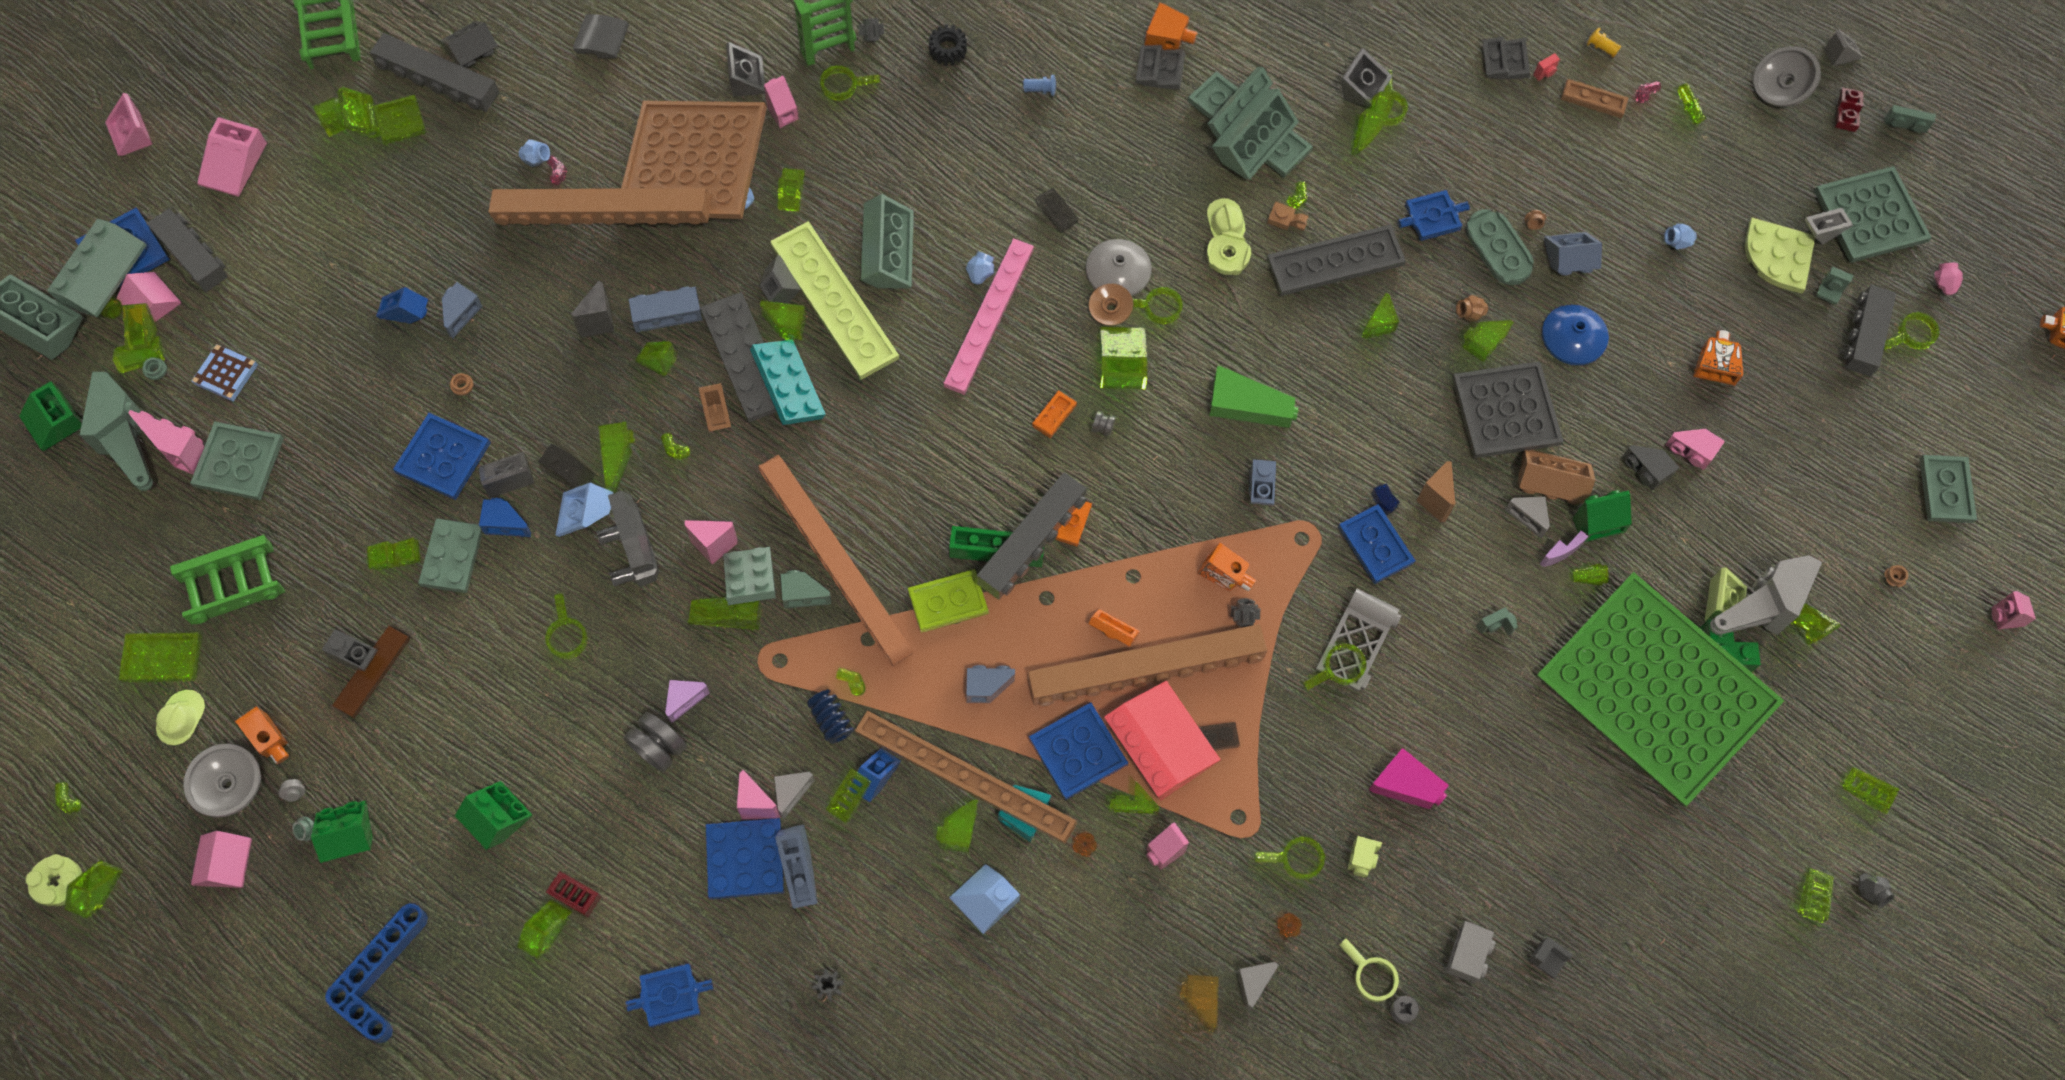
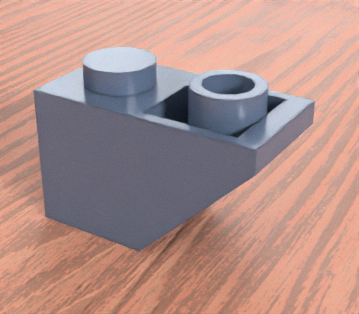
M1253 459L1249 475V497L1251 504L1274 506L1276 461Z
M982 665L967 668V703H991L1015 681V669H1010L1009 666H997L996 669Z

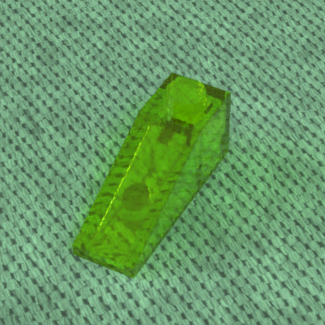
M626 422L598 426L605 488L613 493L617 491L631 456V443H635L633 429L629 430Z
M727 597L691 600L688 624L759 630L762 613L761 602L753 601L728 605Z

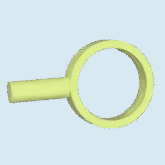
M1347 938L1339 944L1358 966L1354 981L1362 997L1372 1002H1382L1396 992L1399 977L1395 967L1389 961L1378 957L1365 960ZM1379 963L1391 972L1393 986L1387 995L1376 997L1368 994L1363 989L1360 982V974L1363 967L1367 964Z

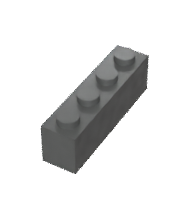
M168 208L147 223L153 233L205 293L228 277L223 271L226 266L218 256L213 258L210 255L213 251L205 242L200 243L198 241L200 236L192 227L187 229L185 225L188 223L180 213L175 215Z
M1870 285L1865 292L1862 291L1857 300L1859 309L1853 317L1855 326L1848 337L1851 343L1844 354V359H1846L1845 369L1871 377L1880 367L1896 298L1895 292Z

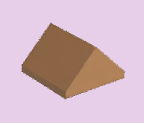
M1447 461L1425 483L1416 500L1440 522H1446L1455 506L1451 461Z

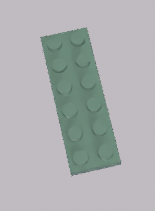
M1216 71L1189 96L1188 102L1211 120L1238 88ZM1292 130L1265 163L1281 176L1286 177L1312 152L1313 146Z

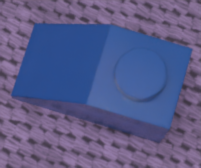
M403 287L382 297L376 317L411 324L424 318L427 313L426 305L428 299Z
M501 498L483 499L479 527L484 534L531 537V531L527 524L507 501Z
M880 748L860 766L850 790L860 798L871 802L882 791L901 760Z

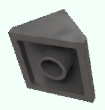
M726 43L729 79L733 97L764 94L765 82L762 56L733 43Z
M1363 48L1359 50L1341 78L1344 100L1371 108L1383 92L1392 75Z
M600 281L594 285L571 313L578 334L581 337L614 332L610 304L603 283Z
M524 451L479 466L481 483L489 498L534 484Z

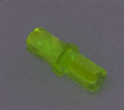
M1689 84L1680 85L1677 92L1684 103L1683 108L1687 109L1693 124L1696 125L1706 120L1707 117L1699 105L1700 100L1695 97Z

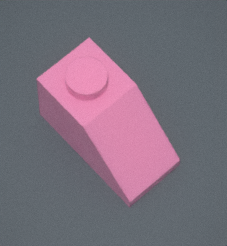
M1174 822L1148 844L1146 856L1153 866L1157 865L1161 870L1182 856L1189 842Z

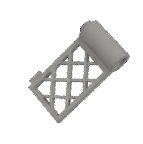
M1357 588L1316 671L1356 691H1359L1360 688L1365 689L1371 678L1368 672L1391 626L1396 628L1402 616L1398 614L1400 609ZM1348 616L1358 620L1359 629L1348 632L1345 624ZM1343 627L1344 633L1339 634ZM1374 628L1382 632L1379 640L1369 642L1365 630ZM1362 632L1366 644L1354 647L1350 635ZM1346 636L1350 648L1338 652L1335 641ZM1367 647L1370 658L1359 663L1355 651ZM1333 648L1334 653L1329 655L1331 649ZM1352 652L1356 664L1343 667L1339 655ZM1336 657L1340 669L1330 671L1323 667L1326 659ZM1357 668L1360 674L1358 683L1356 684L1348 680L1345 671Z

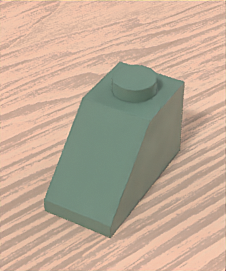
M791 570L786 572V574H781L784 609L832 604L830 592L805 572Z

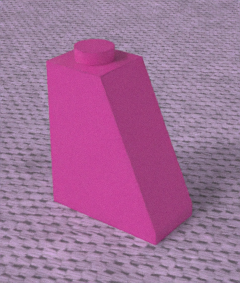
M1402 748L1371 785L1369 790L1379 795L1430 809L1434 803L1439 806L1446 798L1447 794L1444 791L1449 785Z

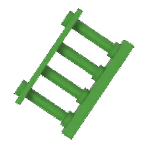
M293 0L296 10L298 9L302 48L299 49L302 61H306L310 69H314L313 57L345 52L350 55L353 62L361 60L353 0H338L341 3L338 9L307 14V5L336 0ZM339 17L343 19V23L340 26L309 31V23ZM337 35L345 36L346 41H342V44L313 49L311 47V40Z
M793 0L800 51L807 66L815 64L814 55L817 54V51L847 42L850 51L855 50L854 41H856V35L852 27L850 5L853 0H821L812 4L805 3L804 0ZM840 4L838 9L810 17L813 12ZM839 17L842 18L840 22L812 31L815 25ZM843 30V34L814 43L816 38Z
M262 535L170 566L172 575L180 583L185 582L192 609L182 612V615L191 625L202 624L209 618L262 600H272L277 598L278 595L285 593V589L277 580L272 582L265 556L268 553L274 552L272 543L266 536ZM254 558L256 559L262 585L248 589L242 564L244 561ZM231 566L239 593L225 598L218 572ZM208 574L215 601L201 606L195 580L197 577Z

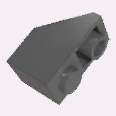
M777 255L764 270L760 287L770 303L788 304L801 289L782 257Z
M1632 445L1622 456L1626 465L1633 469L1640 477L1641 482L1652 491L1671 478L1679 469V466L1664 450Z
M336 629L322 648L323 652L330 659L350 669L360 671L366 670L378 651Z

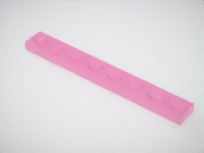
M1013 238L945 379V388L965 395L1031 257L1034 246Z

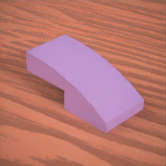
M1580 531L1568 546L1559 540L1544 557L1540 565L1542 567L1550 566L1569 557L1585 542L1588 536Z

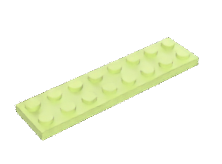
M809 221L770 241L771 247L777 255L782 257L799 285L801 292L860 380L899 359V354Z

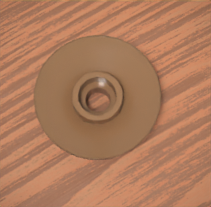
M1112 283L1098 287L1092 293L1089 300V310L1092 317L1098 323L1106 326H1115L1129 318L1133 310V299L1125 287ZM1110 305L1115 306L1114 310H1108L1107 308Z

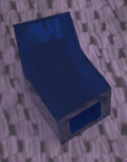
M1387 483L1375 487L1371 493L1376 504H1379L1387 516L1400 503L1391 493Z

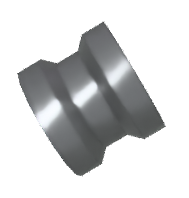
M1098 410L1091 432H1101L1104 436L1109 437L1116 416H1107Z
M1409 996L1399 997L1390 1006V1016L1399 1024L1411 1022L1416 1018L1419 1011L1418 1004Z

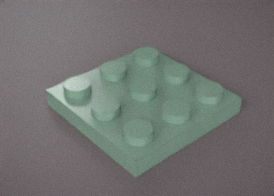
M214 421L190 484L196 488L261 500L284 438L280 434Z

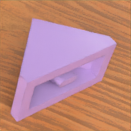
M670 680L665 713L671 723L709 694L706 684L704 682Z

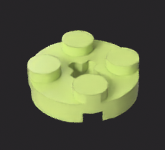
M1223 232L1221 235L1213 237L1208 244V265L1211 269L1221 274L1239 275L1250 261V245L1248 246L1245 238L1238 233ZM1230 249L1234 256L1227 257L1223 252H1227Z
M57 854L41 860L28 873L26 883L28 884L29 894L36 902L42 905L63 906L72 901L79 893L81 888L79 885L81 879H83V873L75 861ZM60 875L58 879L59 885H50L51 879L54 876Z

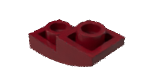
M1842 87L1837 106L1835 128L1857 132L1860 126V111L1863 107V92Z

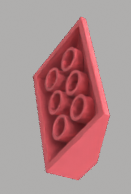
M1167 681L1127 701L1104 717L1160 801L1221 761Z

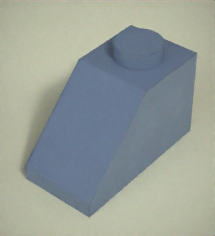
M458 282L453 287L448 288L442 297L444 327L448 335L454 338L482 308L478 296Z

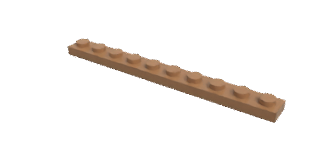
M868 710L855 729L856 734L1063 844L1067 842L1077 824L1075 819Z

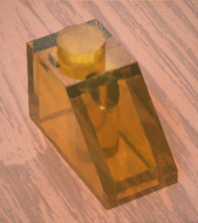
M1188 975L1186 982H1181V997H1185V1005L1209 1032H1215L1217 1029L1218 977Z

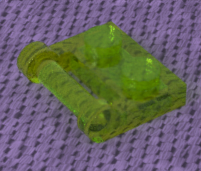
M341 87L337 91L345 129L367 134L369 138H378L381 133L379 127L376 126L372 108V96Z

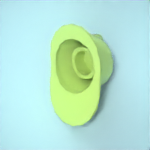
M1220 198L1214 200L1209 205L1207 216L1214 237L1227 231L1244 235V218L1239 205L1235 201Z
M193 690L179 691L171 696L156 718V731L161 741L168 745H179L190 739L205 709L202 696Z

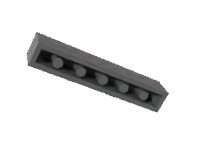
M385 33L382 34L370 51L374 64L378 68L392 71L400 78H408L419 86L429 87L435 93L445 94L456 102L466 103L472 109H480L487 112L499 94L495 80Z
M1064 472L977 574V584L998 600L1003 595L1008 596L1013 590L1014 582L1018 577L1023 578L1030 568L1028 565L1033 560L1037 561L1044 552L1043 547L1055 540L1058 535V529L1062 525L1065 527L1072 519L1074 510L1076 508L1079 510L1087 500L1085 497L1086 487Z

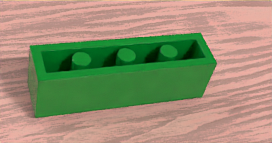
M952 526L949 557L988 562L1013 532ZM1044 552L1037 561L1033 560L1028 566L1042 568Z

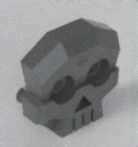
M623 491L608 495L616 526L596 531L601 546L621 539L630 565L629 567L609 572L613 586L616 587L635 580L639 587L655 582L659 574V567L637 503H634L631 495Z

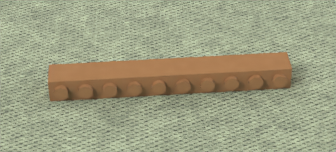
M706 188L493 189L488 212L496 224L549 225L551 223H562L564 225L572 223H583L586 225L593 223H604L607 225L614 223H626L629 225L635 223L651 225L657 223L699 224L708 223L711 198Z
M1258 624L1028 671V682L1033 704L1049 706L1057 700L1063 699V701L1068 702L1077 699V696L1087 695V697L1099 695L1101 691L1110 690V692H1117L1130 685L1141 687L1146 685L1147 682L1156 680V682L1161 683L1170 680V677L1174 676L1186 678L1192 676L1194 672L1210 673L1218 667L1234 668L1243 662H1249V664L1258 663L1265 657L1267 647L1261 626Z

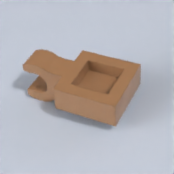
M1275 202L1267 223L1287 231L1289 226L1304 231L1309 216L1302 213L1295 214V208Z

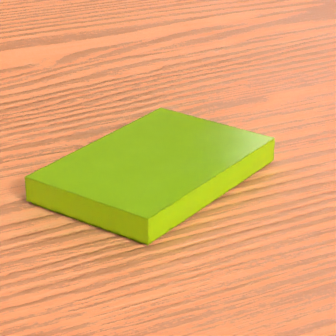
M975 569L908 588L921 633L989 614L982 589L977 584Z

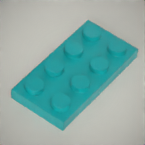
M793 339L753 344L750 351L782 425L823 419L825 411Z

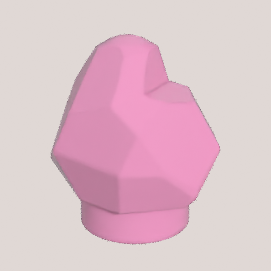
M1958 263L1939 264V270L1934 273L1936 285L1943 290L1945 295L1955 294L1963 280V273L1958 269Z

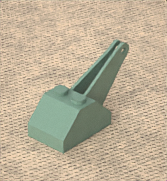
M92 372L80 436L98 454L111 455L131 482L139 490L147 491L152 487L153 480L137 437L140 434L141 428L128 413L130 410L140 413L141 410L107 372Z

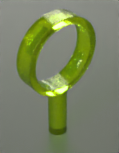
M839 65L827 68L820 77L822 93L827 98L835 101L850 98L854 94L857 85L880 83L879 74L856 77L851 69ZM835 73L846 74L853 81L850 89L843 93L830 92L825 88L824 82L827 77Z
M1392 76L1377 101L1382 98H1393L1402 105L1403 113L1395 118L1384 117L1377 111L1374 104L1371 107L1372 116L1384 125H1396L1402 122L1408 110V103L1405 97L1393 91Z
M1168 287L1153 289L1146 299L1132 298L1133 307L1145 308L1149 319L1158 324H1170L1176 321L1182 312L1183 302L1181 296L1175 290ZM1166 294L1177 301L1179 309L1170 317H1159L1150 310L1149 301L1156 295Z
M1922 312L1910 313L1901 321L1898 329L1899 335L1886 340L1884 350L1903 342L1914 349H1926L1938 339L1940 333L1939 326L1928 314ZM1911 319L1925 322L1932 330L1931 341L1918 342L1912 339L1906 331V322Z
M556 594L554 595L558 620L553 622L547 629L545 642L554 656L561 659H571L583 652L587 645L588 636L585 628L579 621L567 617L564 595ZM566 624L577 626L582 631V641L575 650L562 653L556 651L551 646V636L558 627Z
M1344 643L1333 647L1325 659V670L1304 681L1305 689L1308 691L1330 678L1341 685H1350L1357 682L1366 670L1365 655L1358 647L1352 644ZM1341 649L1355 652L1361 660L1359 675L1352 679L1337 677L1330 668V658L1334 652Z
M1298 837L1287 844L1283 853L1255 852V862L1283 863L1285 870L1292 877L1299 880H1309L1317 876L1322 870L1325 863V854L1321 845L1314 839ZM1307 843L1317 850L1320 864L1314 872L1300 874L1290 867L1287 853L1294 844Z

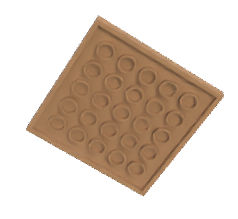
M643 101L621 189L706 188L711 198L709 218L742 219L767 110L765 102Z

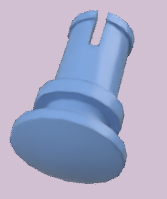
M1051 75V79H1047V77H1043V79L1024 78V92H1043V94L1051 92V96L1055 95L1056 79L1054 75Z

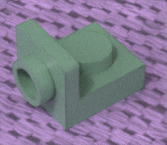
M1832 267L1822 279L1816 296L1836 305L1840 300L1842 292L1851 283L1854 275Z
M1506 607L1481 619L1476 626L1481 634L1486 631L1493 633L1503 627L1508 636L1513 634L1518 628L1515 616Z

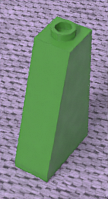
M1217 366L1209 416L1290 428L1292 420L1297 419L1298 407H1294V397L1222 366Z

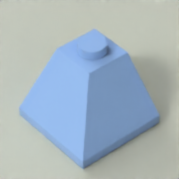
M587 483L564 492L556 536L560 537L586 528L608 515L611 510L608 495L613 494V492L592 483Z
M985 864L949 899L984 934L1019 902L1020 894L1002 875Z

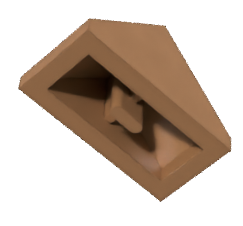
M721 383L700 387L699 393L709 432L731 427Z

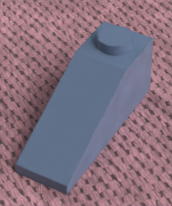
M800 825L781 829L775 838L792 907L794 909L817 904L811 852L805 826Z

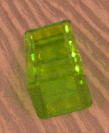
M1852 767L1842 786L1847 792L1885 814H1888L1900 790L1855 767ZM1855 778H1860L1861 780L1857 787L1852 786ZM1865 782L1870 784L1866 792L1861 790ZM1874 787L1878 789L1876 796L1871 795ZM1883 793L1888 795L1885 801L1880 799Z
M850 768L826 810L844 823L850 822L871 781ZM852 777L863 784L861 788L851 782ZM850 786L857 791V795L847 790V787ZM845 794L853 799V802L851 803L845 799L843 795ZM842 802L848 806V810L840 806L839 803Z
M1812 868L1808 869L1798 915L1821 923L1828 920L1834 876ZM1814 876L1826 880L1825 885L1814 881ZM1813 886L1824 889L1823 893L1814 890ZM1812 895L1821 897L1822 900L1819 901L1817 899L1812 898ZM1811 903L1820 906V909L1811 907Z

